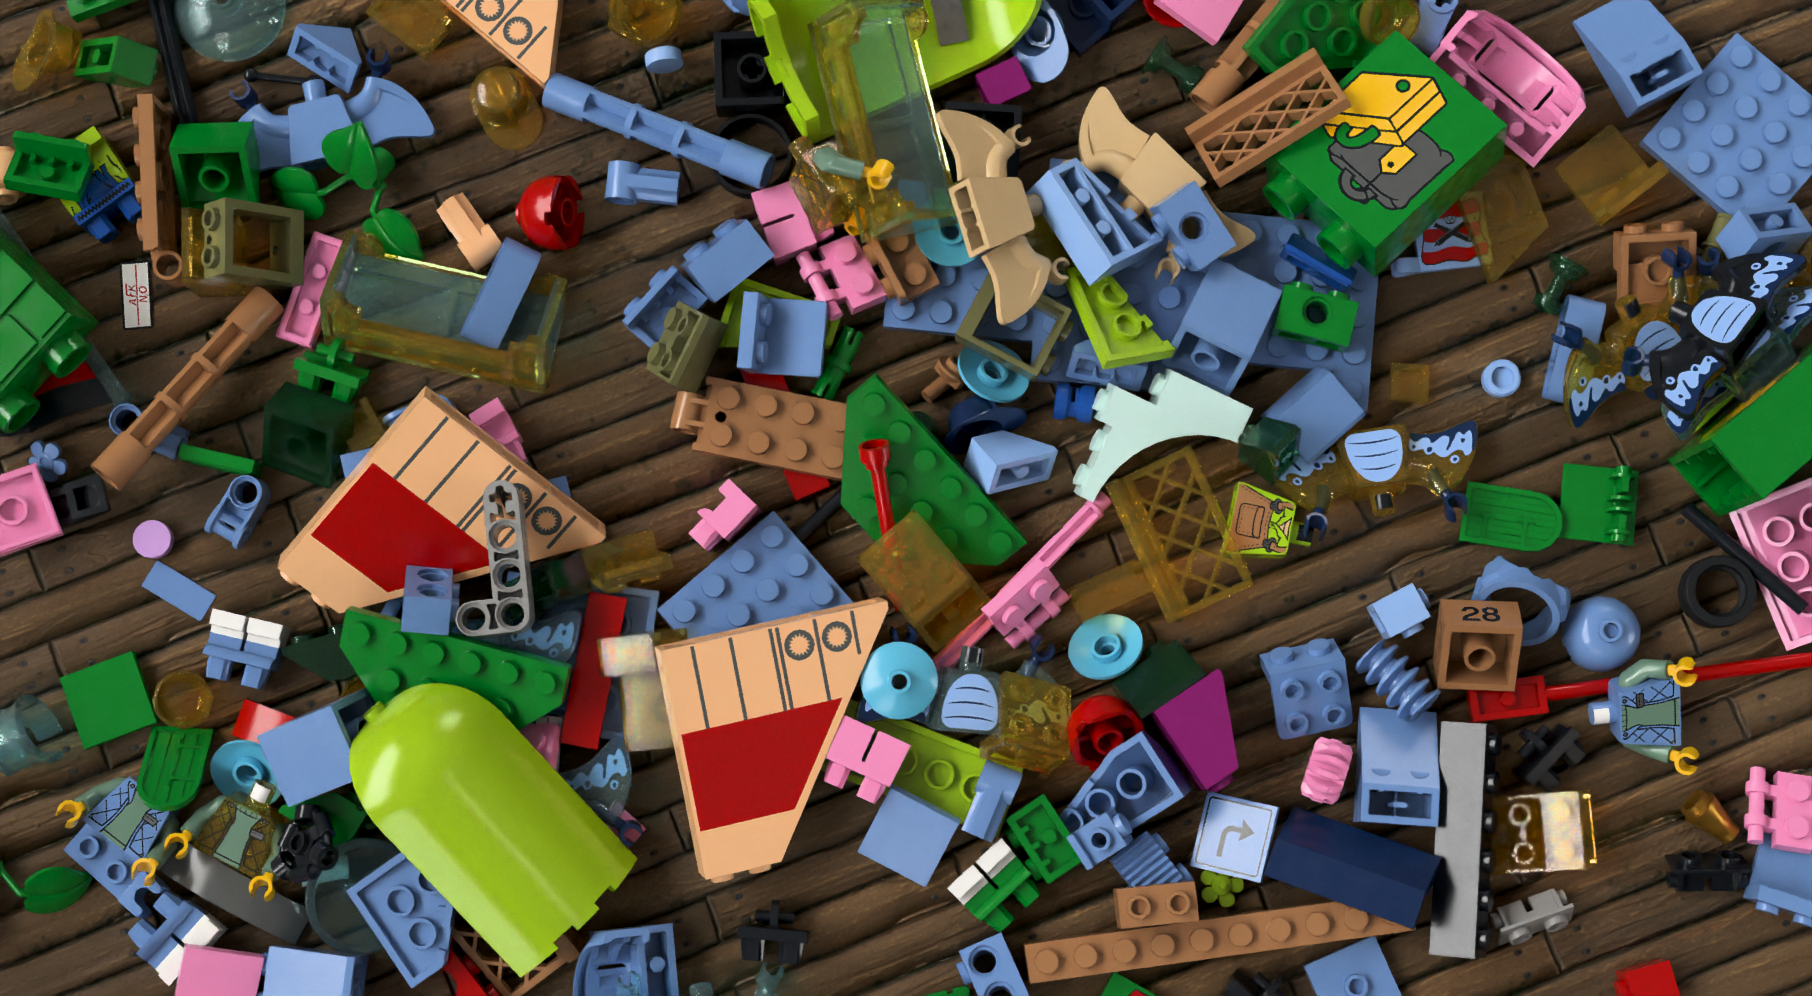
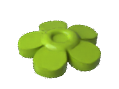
M1204 870L1200 875V880L1203 884L1211 885L1201 891V896L1207 903L1215 902L1218 897L1219 904L1222 907H1230L1235 903V897L1230 891L1238 893L1244 888V881L1241 878L1221 873L1216 875L1215 872Z

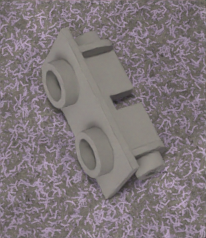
M1554 888L1528 897V902L1532 908V911L1526 912L1521 900L1495 908V913L1490 914L1489 917L1494 929L1500 928L1499 946L1508 942L1511 945L1521 944L1529 940L1532 934L1545 929L1547 932H1554L1567 926L1568 921L1572 918L1574 905L1573 903L1568 904L1563 889L1556 891Z

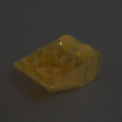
M915 509L856 558L935 653L983 613L981 609L991 601L974 578Z
M1589 790L1494 797L1493 810H1496L1498 814V827L1496 833L1492 834L1491 849H1494L1496 853V866L1494 872L1490 873V875L1579 870L1597 867Z

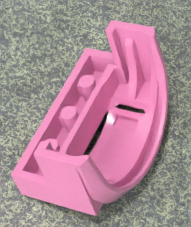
M1467 10L1429 58L1507 124L1505 145L1533 168L1586 109L1583 89L1559 62L1513 25L1486 10ZM1489 40H1494L1491 43V45L1486 49V51L1480 56V58L1475 62L1476 55L1487 44V42ZM1478 71H1480L1483 75H1485L1488 79H1490L1493 83L1500 87L1504 92H1506L1510 97H1512L1516 102H1518L1523 108H1520L1505 94H1503L1494 85L1487 81L1483 76L1480 75ZM1553 87V93L1538 110H1533Z

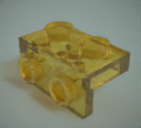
M375 0L366 10L368 17L425 60H427L453 28V24L447 15L450 10L439 0Z
M644 529L580 549L588 586L604 590L607 594L622 591L627 588V582L640 579L641 583L658 580L663 577V571L673 569L670 554L657 551L653 531L650 529Z

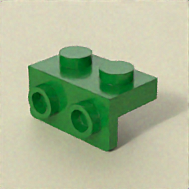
M15 131L12 136L15 153L3 179L5 188L81 202L95 168L89 144L75 139L45 136L36 132Z

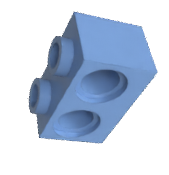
M406 565L401 632L448 635L450 622H455L456 613L459 609L460 583H453V569Z
M1001 932L959 951L962 961L956 964L964 985L972 983L978 996H992L998 990H1005L1011 996H1029ZM981 955H990L995 958L996 965L991 972L980 973L974 968L976 959Z

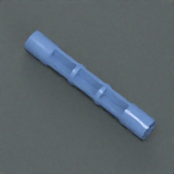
M560 73L552 74L545 86L542 96L544 108L584 123L591 122L623 134L624 138L633 141L636 139L670 152L673 157L678 159L683 157L718 170L719 174L760 190H763L770 180L775 165V154L735 139L728 140L694 127L690 122H680L646 109L645 105L639 103L632 104L600 92L597 87Z

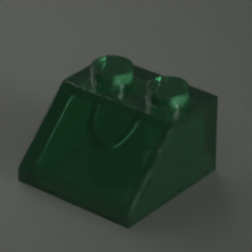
M286 381L264 405L261 464L331 489L342 465L340 455L346 454L353 437L355 406Z
M1164 639L1158 641L1144 651L1149 658L1137 666L1134 665L1124 674L1117 676V680L1110 684L1117 696L1128 703L1140 720L1206 675L1203 669L1176 639L1168 645Z

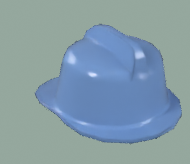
M1042 0L1040 10L1027 32L1011 48L1014 57L1017 56L1026 77L1033 82L1045 83L1058 77L1063 72L1069 56V46L1064 33L1062 18L1046 0Z

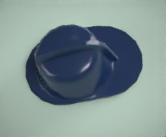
M973 395L950 410L947 417L949 433L944 440V447L949 453L966 454L972 437L1000 430L1011 432L1023 425L1027 420V413L1017 407H999L996 402L984 399L979 395Z

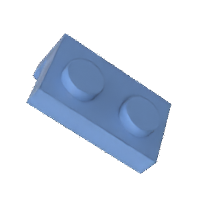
M672 265L667 271L661 269L655 274L648 284L651 289L642 299L637 296L627 305L623 312L626 317L622 322L631 333L647 347L651 348L655 342L659 341L665 329V317L669 310L676 306L678 300L701 311L709 302V299L685 279L679 270Z

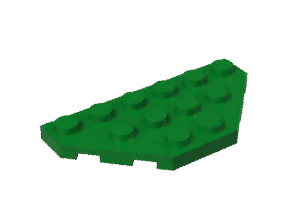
M1280 0L1242 49L1266 73L1275 72L1313 47L1327 69L1355 68L1395 30L1398 31L1413 12L1414 0Z
M877 373L847 397L841 506L883 551L884 547L870 470L866 469L865 464L861 463L858 449L859 444L871 439H886L889 441L891 459L888 460L889 465L885 469L902 560L999 566L1027 543V537Z
M354 606L346 609L339 646L376 703L381 701L385 705L401 692L414 686L429 683L451 684L468 689L487 699L520 730L565 702L572 664L449 632L448 635L401 632L402 619Z

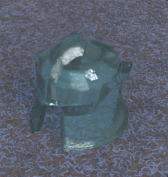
M30 694L22 695L11 707L0 710V771L8 777L31 765L44 762L54 763L64 756L61 750L42 752L28 737L24 727H29L38 741H43L63 732L58 720L46 704L38 697Z

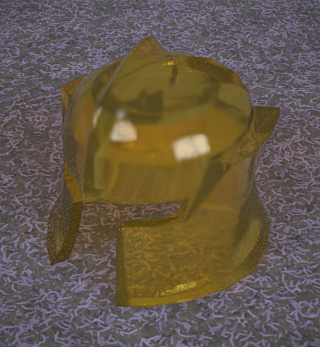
M608 0L607 6L610 19L607 27L619 37L628 39L639 47L649 48L657 46L665 41L678 25L682 14L683 2L682 0Z

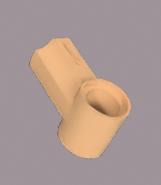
M463 192L445 200L436 211L448 230L452 232L459 242L457 246L475 272L495 260L502 243L489 224L485 225Z

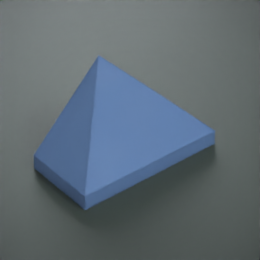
M299 23L295 27L287 55L346 93L352 92L362 60L351 28Z
M1090 339L1074 345L1065 376L1104 385L1110 383L1119 388L1139 392L1148 368V362L1103 370Z

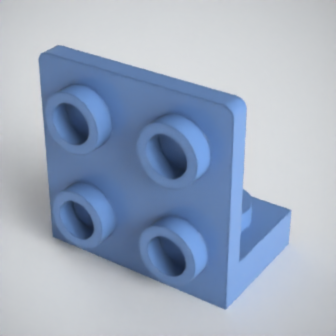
M744 291L737 368L752 374L820 378L823 372L828 304L824 301L767 298L759 292Z

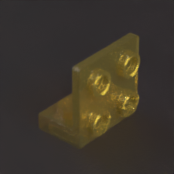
M1612 124L1604 128L1554 169L1557 176L1600 227L1670 172L1661 160L1649 168Z
M1004 671L1000 675L998 729L980 743V758L1049 774L1070 758V744L1067 734V721L1071 714V689L1066 686Z

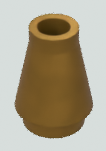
M1703 789L1696 790L1685 800L1681 807V812L1686 815L1685 820L1717 838L1723 844L1730 843L1740 831V828L1732 821L1712 792L1706 793Z

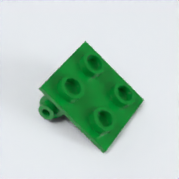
M1563 463L1560 497L1563 527L1558 538L1634 546L1639 471L1632 470L1630 466L1607 468Z

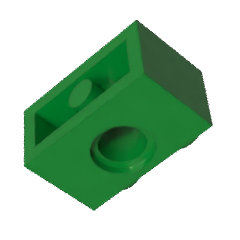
M1295 281L1291 285L1285 284L1281 289L1282 293L1276 305L1270 335L1343 353L1349 347L1359 303L1351 301V296L1346 293L1329 291L1327 295L1313 291L1314 287L1307 283ZM1306 308H1319L1323 312L1324 321L1322 323L1311 322L1306 316Z

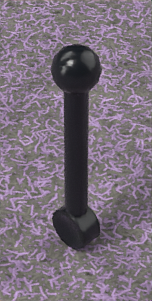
M248 68L243 74L244 79L250 83L256 80L302 85L306 81L320 79L315 74L310 75L308 78L258 73L253 68Z

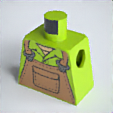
M1238 482L1233 489L1220 556L1282 559L1287 554L1289 543L1310 547L1314 528H1309L1306 538H1304L1302 535L1304 523L1293 521L1296 503L1247 483Z

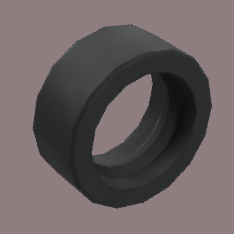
M1726 555L1709 556L1691 564L1682 574L1678 586L1679 603L1685 615L1697 625L1709 629L1729 627L1743 621L1753 610L1757 598L1756 581L1750 569L1738 559ZM1710 570H1721L1729 573L1738 585L1739 598L1737 604L1731 611L1725 614L1707 612L1700 606L1696 598L1695 588L1697 581L1704 573Z

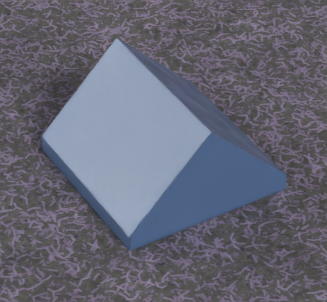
M1316 366L1263 412L1260 417L1310 465L1366 414L1331 371Z

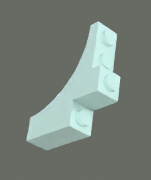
M1165 368L1162 374L1157 373L1149 387V394H1152L1149 401L1108 383L1106 389L1101 388L1098 391L1092 409L1095 410L1093 418L1105 423L1103 430L1098 429L1092 437L1089 445V450H1092L1087 464L1082 463L1075 473L1073 484L1076 487L1073 492L1080 497L1094 502L1102 486L1119 466L1141 450L1164 440L1182 436L1205 435L1220 437L1237 443L1253 408L1168 368Z

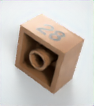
M1440 599L1433 653V668L1437 689L1515 691L1523 635V624L1518 602Z

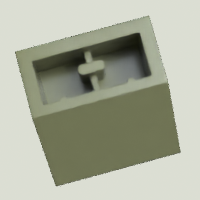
M678 300L676 306L671 308L665 317V329L659 341L655 342L648 352V364L645 369L671 385L696 394L729 325Z

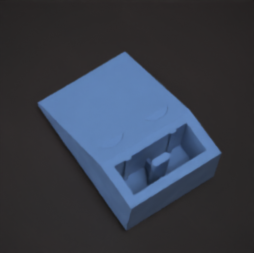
M1613 0L1572 22L1626 118L1688 87L1704 73L1684 38L1649 0Z
M1359 707L1353 822L1438 827L1440 777L1436 712H1424L1413 721L1408 722L1411 716L1399 719L1396 715L1398 709Z

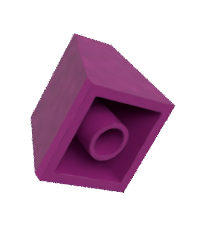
M1218 668L1147 714L1198 791L1208 789L1210 793L1217 792L1235 779L1231 773L1239 769L1223 674Z

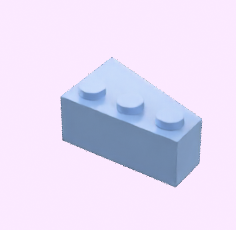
M1075 157L1048 170L1027 192L1028 194L1036 193L1040 196L1043 203L1042 215L1088 285L1091 286L1142 260L1164 239L1158 233L1150 234L1134 219L1137 214L1128 207L1124 210L1108 195L1111 190Z

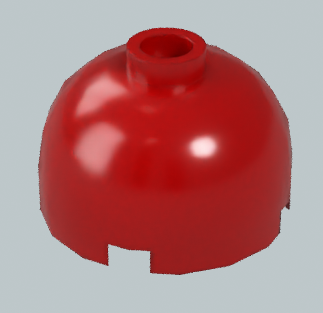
M550 175L540 177L526 187L520 202L516 206L515 215L525 236L534 245L542 249L569 250L570 247H576L579 244L583 234L585 212L577 215V200H583L577 182L570 175Z
M1103 694L1083 700L1073 709L1068 717L1065 736L1076 763L1081 767L1082 765L1088 766L1091 771L1095 772L1112 749L1142 730L1145 731L1140 717L1131 705L1119 697Z

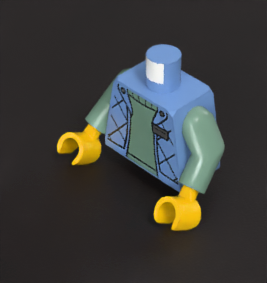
M1683 657L1676 665L1671 660H1638L1623 671L1619 677L1609 680L1608 701L1591 702L1588 704V715L1591 725L1609 724L1610 731L1624 747L1663 763L1671 764L1674 761L1675 768L1679 773L1683 775L1693 774L1697 767L1687 764L1683 757L1696 760L1699 757V752L1694 747H1686L1681 751H1677L1676 746L1681 745L1680 686L1689 687L1695 683L1698 677L1697 674H1687L1683 670H1692L1695 661L1691 657Z
M134 776L114 778L92 787L77 797L75 801H63L58 806L55 815L57 817L64 811L71 812L74 817L65 824V827L69 829L77 825L81 814L86 815L83 818L84 822L135 861L132 865L131 879H134L136 874L141 871L149 873L144 880V886L147 887L154 883L156 870L161 869L178 847V842H173L165 851L164 843L170 834L179 833L180 821L177 816L180 809L161 812L144 805L138 796L137 777Z

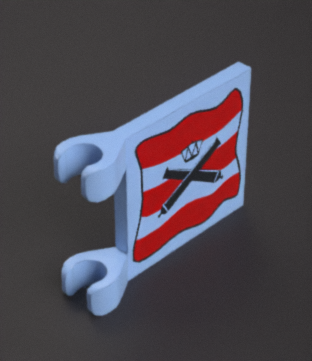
M1481 191L1465 193L1414 241L1416 257L1398 258L1390 265L1392 277L1399 278L1420 273L1492 265Z

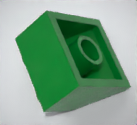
M253 122L177 124L169 145V152L183 212H204V204L225 197L260 203V154Z

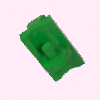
M336 337L331 346L319 342L316 352L306 350L302 357H295L293 369L299 370L298 389L317 393L322 388L323 380L327 379L335 382L331 398L345 404H350L355 400L360 387L369 381L371 370L353 364L356 354L345 351L346 340L340 337Z

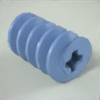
M1382 639L1360 658L1355 666V671L1358 674L1368 672L1365 682L1368 685L1379 683L1376 688V694L1381 697L1389 694L1386 705L1390 708L1400 705L1396 712L1397 717L1404 719L1411 716L1408 721L1411 722L1436 701L1441 691L1437 689L1427 693L1425 690L1430 679L1426 678L1417 682L1415 677L1420 668L1417 666L1406 670L1404 667L1409 660V656L1406 655L1395 659L1394 655L1399 646L1395 644L1385 648L1383 645L1386 639Z

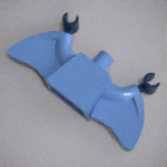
M373 48L368 50L366 59L371 76L366 77L362 91L347 101L340 94L327 96L324 80L314 79L302 84L305 102L289 106L288 115H275L269 112L263 103H257L258 94L248 82L241 81L247 88L246 93L241 97H237L231 89L229 90L230 97L242 109H248L238 122H253L260 154V173L285 167H298L308 172L331 167L322 152L323 139L330 132L347 127L358 121H363L373 147L385 141L398 138H432L435 136L436 130L426 111L409 92L391 81L382 79L383 75L390 72L392 66L387 50L381 62H375Z

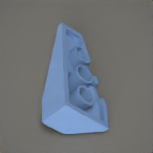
M1142 730L1107 754L1100 766L1085 782L1081 790L1059 817L1071 834L1113 807L1117 814L1122 813L1126 817L1131 828L1134 829L1185 797L1193 790V787L1174 758ZM1096 833L1095 835L1100 843L1105 845L1107 841L1105 835Z

